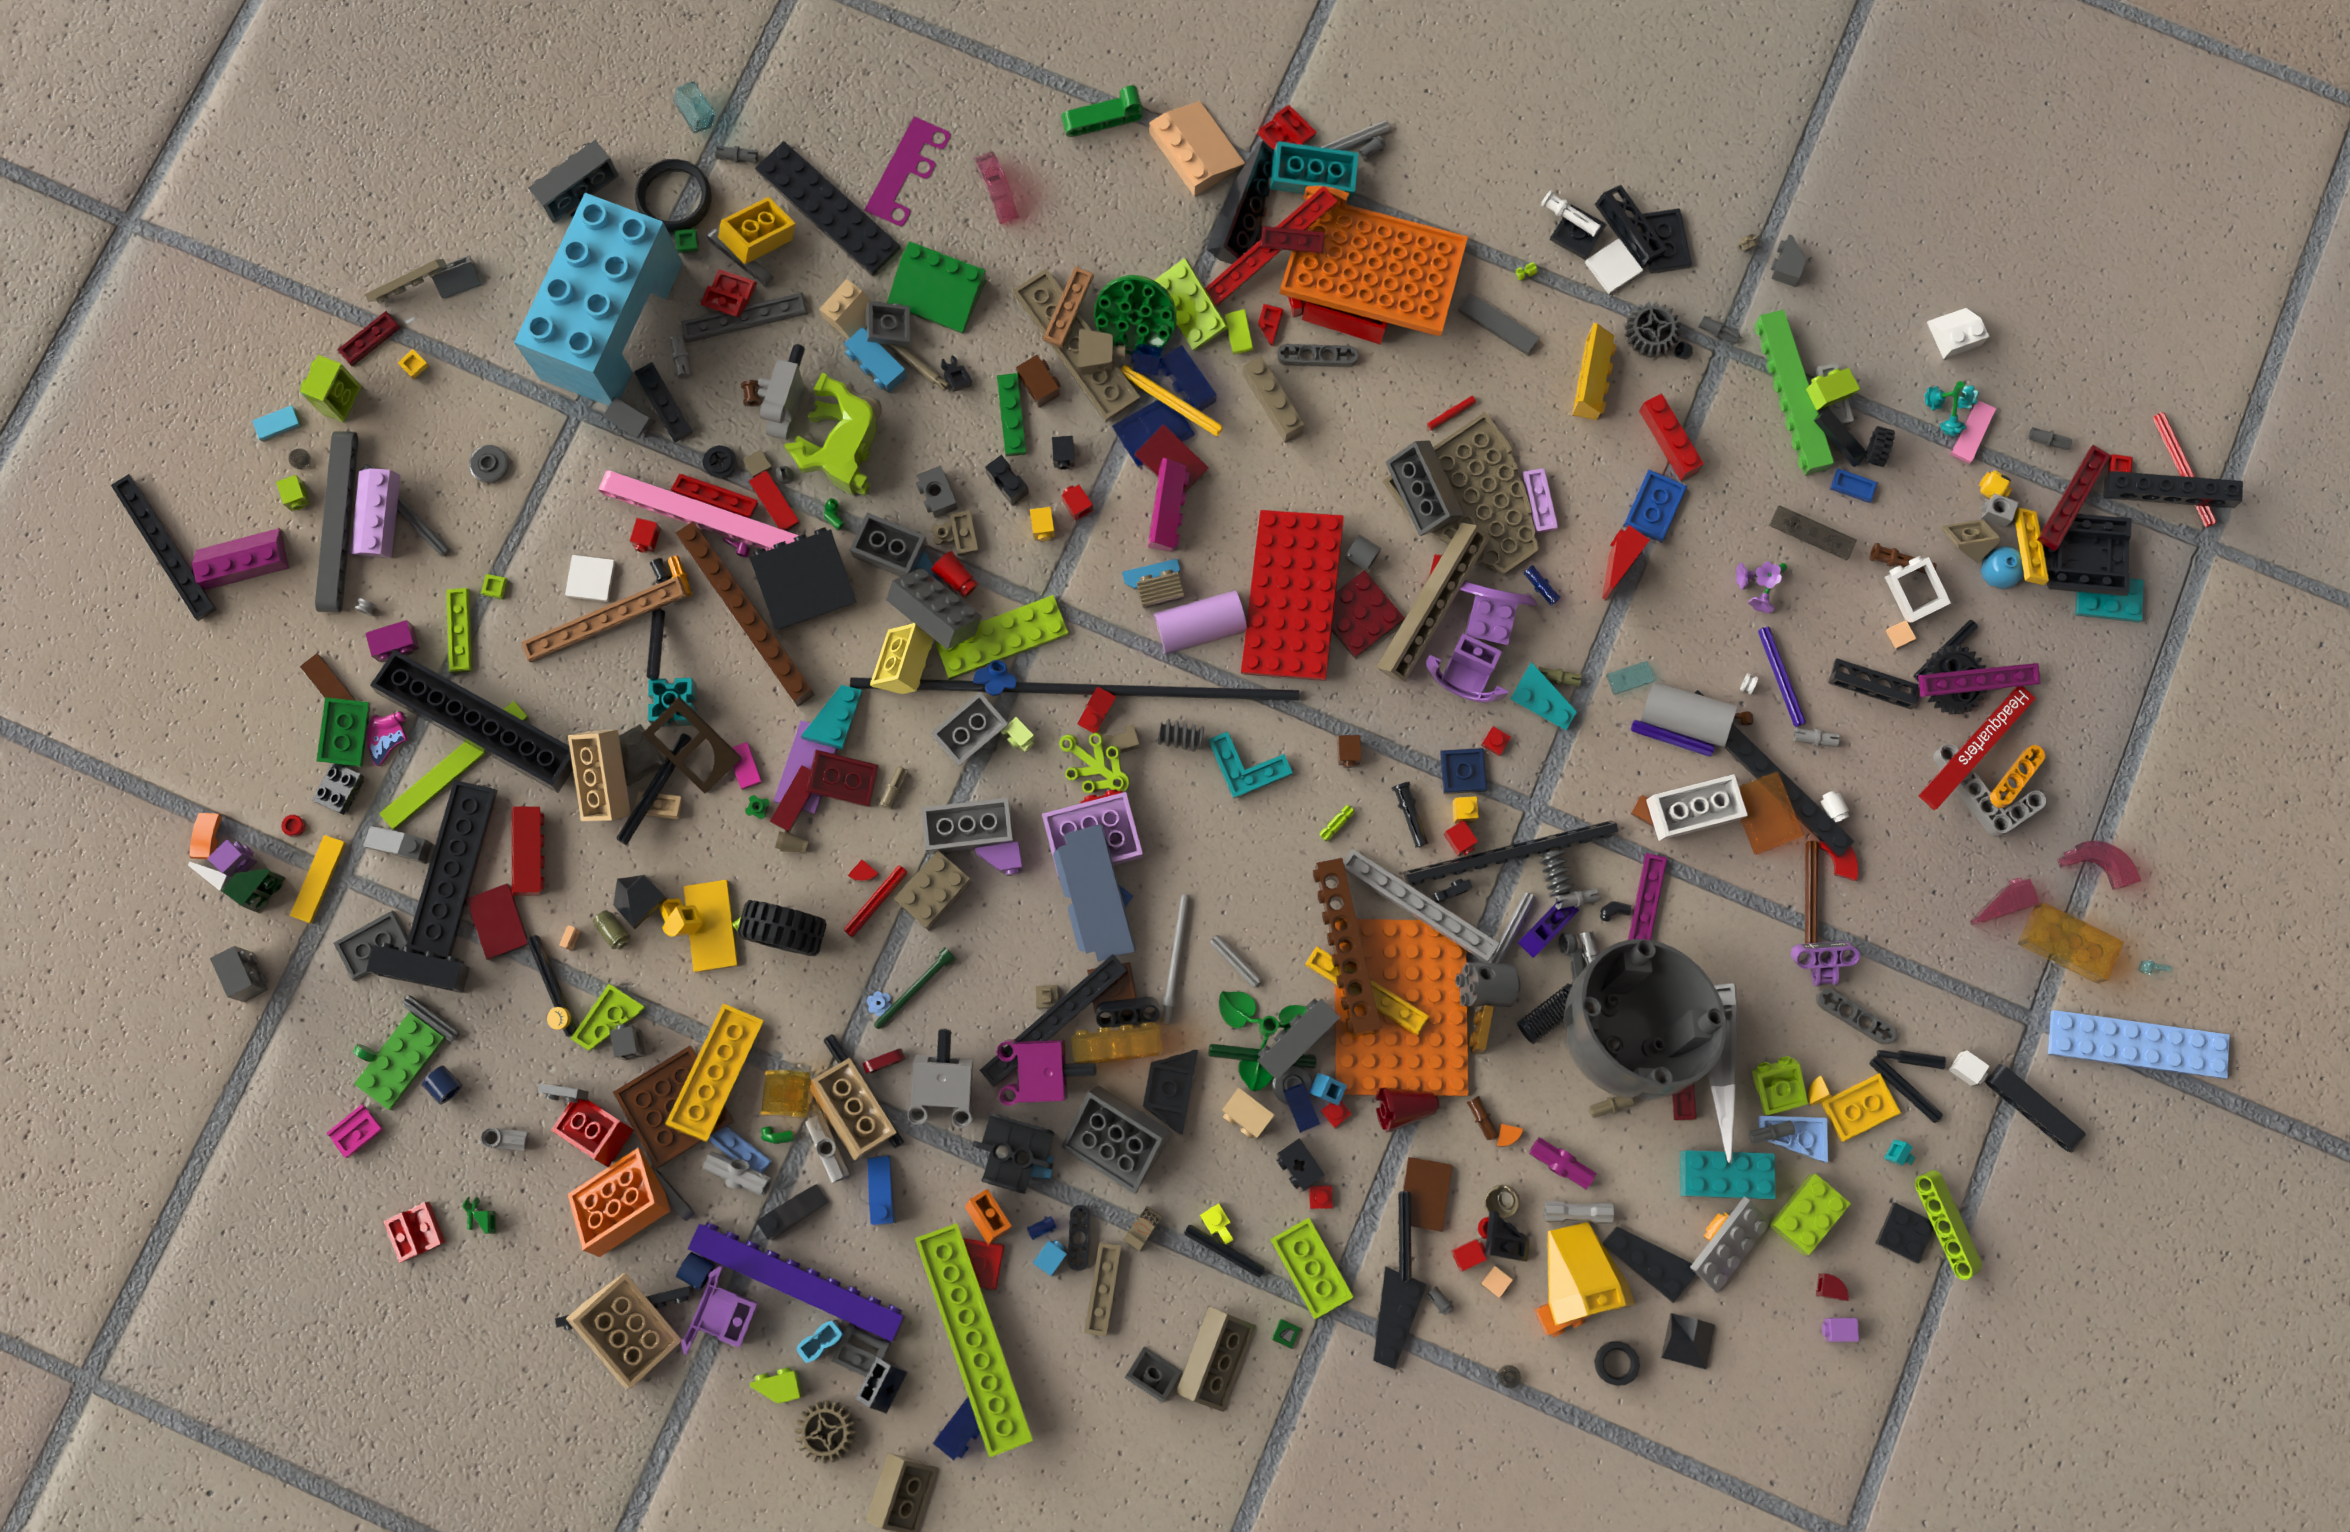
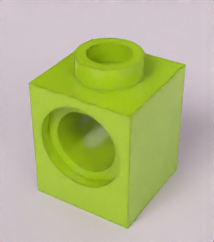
M297 475L276 481L283 505L290 511L301 510L306 505L311 504L304 482Z

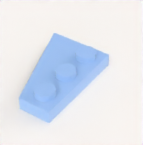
M1758 1116L1759 1129L1768 1127V1124L1776 1125L1789 1120L1792 1121L1795 1128V1134L1776 1138V1141L1767 1140L1766 1142L1828 1163L1827 1118Z

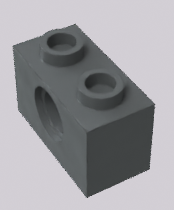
M941 465L917 474L919 482L916 485L920 495L924 493L927 500L923 502L928 513L932 512L934 518L958 509ZM935 489L941 491L937 496L931 495V492Z
M627 1023L617 1025L616 1030L610 1031L615 1058L626 1061L646 1056L640 1029L629 1026Z

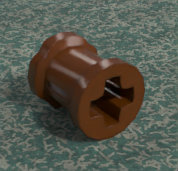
M748 380L741 383V388L744 390L745 399L743 404L745 406L753 407L762 403V398L758 395L759 384L757 380Z

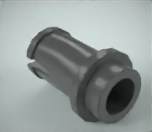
M1374 136L1371 142L1358 151L1366 161L1376 152L1383 151V147L1386 145L1380 136Z
M1437 1286L1426 1294L1439 1309V1314L1442 1313L1445 1316L1454 1308L1451 1304L1453 1301H1449Z

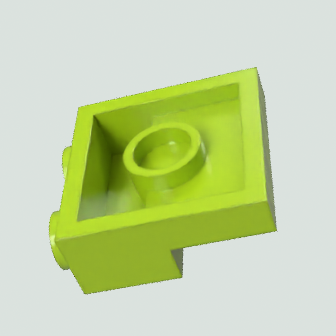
M1783 1056L1778 1058L1777 1063L1762 1062L1757 1064L1756 1069H1752L1755 1089L1759 1093L1763 1114L1766 1116L1808 1104L1800 1063L1794 1058L1791 1059L1790 1056Z

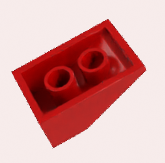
M1630 525L1625 531L1620 529L1610 544L1613 548L1608 557L1602 594L1604 600L1608 598L1650 541V539Z
M578 1099V1103L570 1102L551 1131L594 1160L610 1167L634 1129L588 1099Z

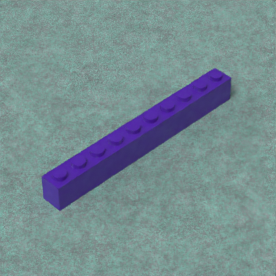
M707 1222L706 1225H698L688 1250L891 1342L895 1341L905 1319V1315L901 1314L902 1309L891 1304L887 1308L881 1305L882 1300L869 1295V1298H865L860 1295L862 1291L849 1286L848 1289L840 1286L841 1282L834 1278L828 1277V1280L819 1277L821 1273L808 1267L807 1271L799 1268L800 1263L789 1258L787 1262L779 1259L780 1254L768 1249L767 1252L759 1250L760 1245L749 1240L746 1243L739 1241L740 1236L730 1231H727L726 1234L719 1232V1226Z

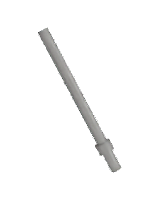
M1181 895L1166 996L1163 997L1162 1001L1164 1009L1161 1024L1170 1025L1172 1008H1175L1176 1003L1174 995L1190 897L1188 895Z

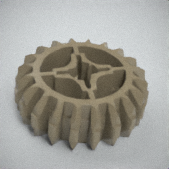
M825 1400L824 1407L821 1401H817V1409L809 1405L808 1410L810 1414L805 1411L801 1413L805 1421L799 1419L796 1422L802 1426V1429H795V1433H802V1437L797 1438L796 1443L804 1442V1445L799 1450L803 1451L806 1448L809 1450L805 1454L806 1458H809L812 1453L815 1454L813 1462H817L820 1456H822V1464L827 1463L828 1456L832 1463L836 1462L835 1454L842 1459L844 1457L842 1449L850 1452L851 1448L847 1443H855V1439L850 1438V1435L857 1434V1430H850V1426L856 1425V1421L848 1422V1418L852 1417L853 1414L850 1412L844 1415L843 1413L847 1407L842 1406L838 1410L839 1402L837 1401L833 1403L832 1407H830V1400ZM825 1412L834 1414L842 1423L831 1424L828 1417L825 1416ZM818 1414L817 1430L808 1433L811 1420ZM824 1425L830 1429L836 1428V1430L828 1434V1438H825V1435L822 1436V1434H815L821 1432L824 1429ZM844 1430L840 1445L834 1449L833 1437L835 1433ZM820 1439L824 1443V1447L827 1448V1451L816 1448L810 1440Z

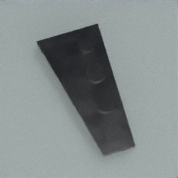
M1617 1226L1602 1243L1672 1303L1678 1299L1696 1276V1273L1690 1268L1692 1263Z
M1388 1267L1384 1268L1373 1361L1395 1370L1427 1284L1414 1278L1410 1282H1402L1399 1280V1272Z

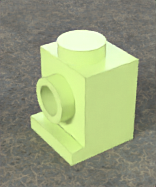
M1017 717L1000 731L1004 739L1007 736L1009 737L1007 741L1015 749L1019 747L1022 751L1026 752L1034 745V735Z

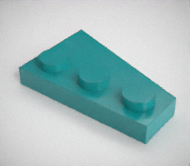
M1531 661L1510 699L1567 730L1577 710Z
M841 685L803 732L801 739L843 750L862 696V690Z

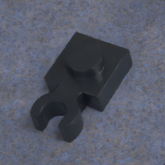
M951 356V364L941 359V368L945 371L944 378L952 392L972 386V380L964 366L957 367L955 356Z
M1458 879L1450 883L1451 887L1435 893L1433 896L1436 903L1470 891L1473 888L1470 880L1463 881V879Z

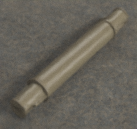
M887 344L889 348L896 352V355L933 384L938 385L943 391L949 387L948 383L941 378V375L933 371L905 349L904 346Z

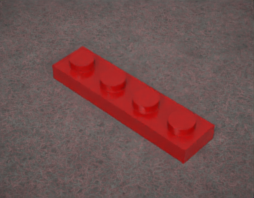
M680 473L671 488V492L749 519L752 518L758 506V500Z

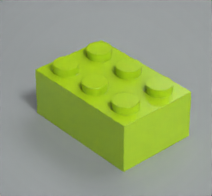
M317 355L316 360L310 365V372L307 378L301 383L300 393L322 415L344 423L362 386L341 363Z
M1809 1174L1771 1220L1769 1227L1801 1255H1810L1851 1203L1817 1174Z

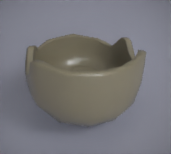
M1496 1185L1487 1192L1484 1198L1485 1209L1488 1213L1489 1211L1498 1212L1499 1216L1503 1219L1509 1218L1517 1213L1520 1206L1519 1194L1509 1185Z

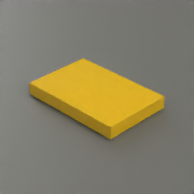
M1880 1073L1820 1102L1841 1142L1901 1114Z

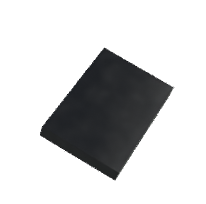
M1680 208L1644 213L1643 216L1668 249L1665 253L1651 260L1649 263L1650 274L1691 268L1692 261ZM1641 227L1642 234H1646V231ZM1649 242L1653 252L1658 250L1655 244Z

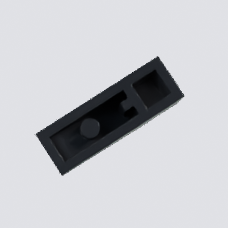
M815 1184L756 1220L767 1240H773L829 1202L818 1185Z

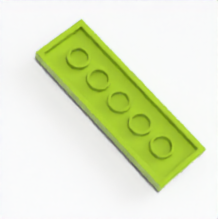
M1054 595L980 622L975 636L948 650L935 639L934 641L948 678L951 680L988 666L993 660L1007 659L1068 636L1069 633Z

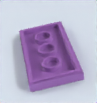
M800 721L774 798L775 803L780 804L801 765L811 769L816 749L833 754L837 752V748L801 739V735L811 723ZM811 794L802 811L816 815L822 796Z

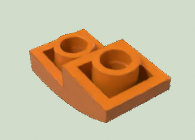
M1307 186L1303 199H1309L1323 186ZM1326 187L1338 202L1333 207L1344 209L1349 193L1336 188Z
M198 813L190 843L189 856L191 859H207L215 851L219 842L215 835L222 821V817L219 814Z

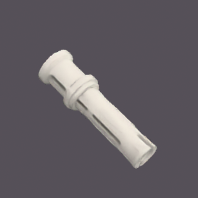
M1550 190L1544 197L1541 207L1549 208L1555 212V216H1563L1594 237L1601 225L1571 207L1568 200H1562L1553 194L1554 191Z

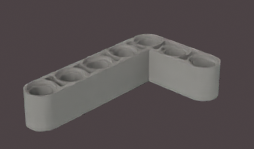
M1945 744L1934 752L1933 759L1940 770L1949 761L1944 758L1942 752L1946 751L1951 759L1959 750L1955 745ZM1974 769L1955 788L1987 833L1993 837H1999L2009 832L2046 805L2045 795L2040 791H2032L2005 809L1997 808L1991 803V792ZM1969 786L1975 788L1976 795L1970 793ZM2030 797L2036 801V807L2031 805ZM1983 803L1989 807V813L1983 810ZM2013 809L2018 811L2019 819L2013 815ZM1996 821L2001 823L2002 830H1999L1996 827Z

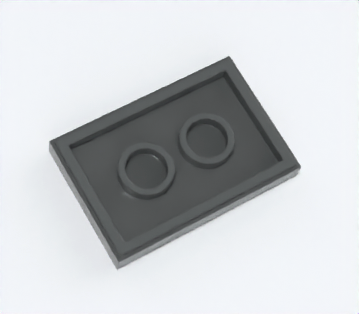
M392 910L335 941L334 945L352 981H356L370 973L366 969L373 945L380 946L381 942L388 943L402 951L403 947H406L408 937L395 911Z

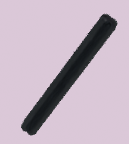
M537 935L529 937L527 939L528 945L554 1008L563 1007L569 1011L540 937ZM572 1015L570 1024L563 1029L567 1037L573 1036L577 1030Z

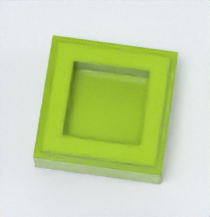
M486 574L481 595L503 600L508 579Z

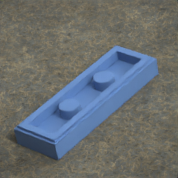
M729 1126L709 1138L710 1142L730 1158L745 1160L749 1163L750 1169L761 1174L773 1162Z

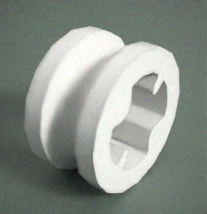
M1747 673L1740 691L1746 690L1751 695L1758 677H1751V674Z

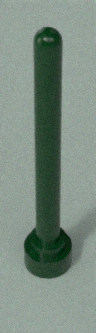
M945 947L939 952L938 960L875 1021L874 1027L876 1029L882 1028L943 966L952 965L957 960Z

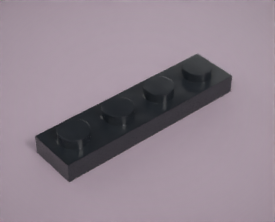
M653 362L634 371L674 443L692 434V430Z

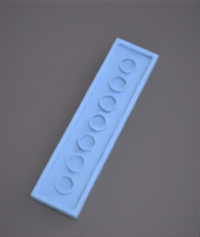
M2053 1010L2050 1017L2048 1055L2227 1079L2230 1035Z

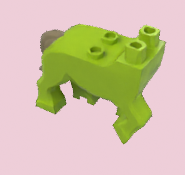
M822 372L813 389L815 395L821 397L833 396L839 401V404L824 403L816 399L814 403L816 405L814 412L810 411L807 417L810 422L830 419L839 423L830 432L823 448L797 435L795 439L797 442L784 444L785 450L795 461L801 472L809 473L821 470L836 487L852 496L855 493L866 496L871 485L867 482L868 477L860 473V466L862 462L867 461L870 455L869 449L877 432L876 420L882 413V405L874 396L856 392L851 382L845 385L843 382L836 381Z

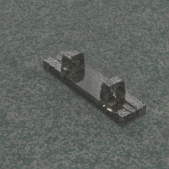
M1780 505L1776 508L1769 526L1844 560L1850 558L1857 539Z

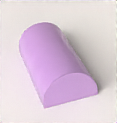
M1236 590L1154 613L1165 655L1243 633L1247 629L1243 608Z

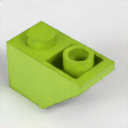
M790 1367L777 1370L778 1375L769 1377L768 1373L755 1376L756 1381L749 1382L751 1388L777 1404L803 1397L798 1371H791Z

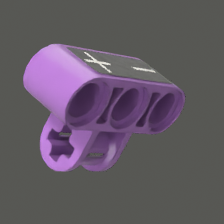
M1847 941L1798 944L1792 948L1790 953L1792 960L1799 967L1811 969L1812 982L1815 987L1828 983L1838 985L1839 967L1855 965L1860 958L1859 951ZM1846 950H1851L1847 957H1843ZM1829 951L1828 956L1824 959H1821V955L1824 952ZM1807 953L1805 959L1799 960L1801 954Z

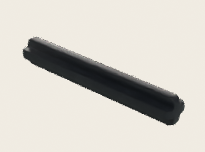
M661 608L652 611L646 677L651 681L658 679L660 676L665 611L661 610Z
M1969 620L1941 648L1961 645L1978 628L1977 623ZM1927 662L1913 675L1914 679L1918 682V675L1927 674V672L1922 669L1923 667L1929 666Z
M1877 1055L1872 1058L1869 1064L1932 1122L1937 1123L1942 1118L1943 1113L1880 1056Z
M1401 1191L1398 1193L1399 1280L1410 1282L1412 1280L1411 1193L1409 1191Z
M1192 1225L1187 1226L1184 1232L1185 1236L1259 1278L1263 1275L1265 1271L1264 1266Z

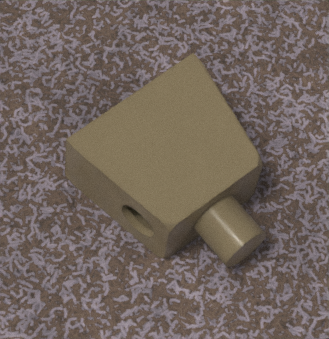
M1079 329V374L1112 370L1113 358L1125 359V346H1113L1112 334Z

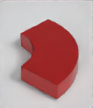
M1820 841L1819 848L1825 851L1833 861L1834 875L1856 881L1858 862L1852 846L1840 857H1837Z

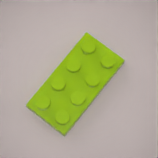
M1182 259L1154 280L1161 284L1171 295L1177 310V325L1192 350H1198L1228 328V325L1187 259Z
M1309 1217L1270 1239L1314 1320L1353 1298L1352 1293Z

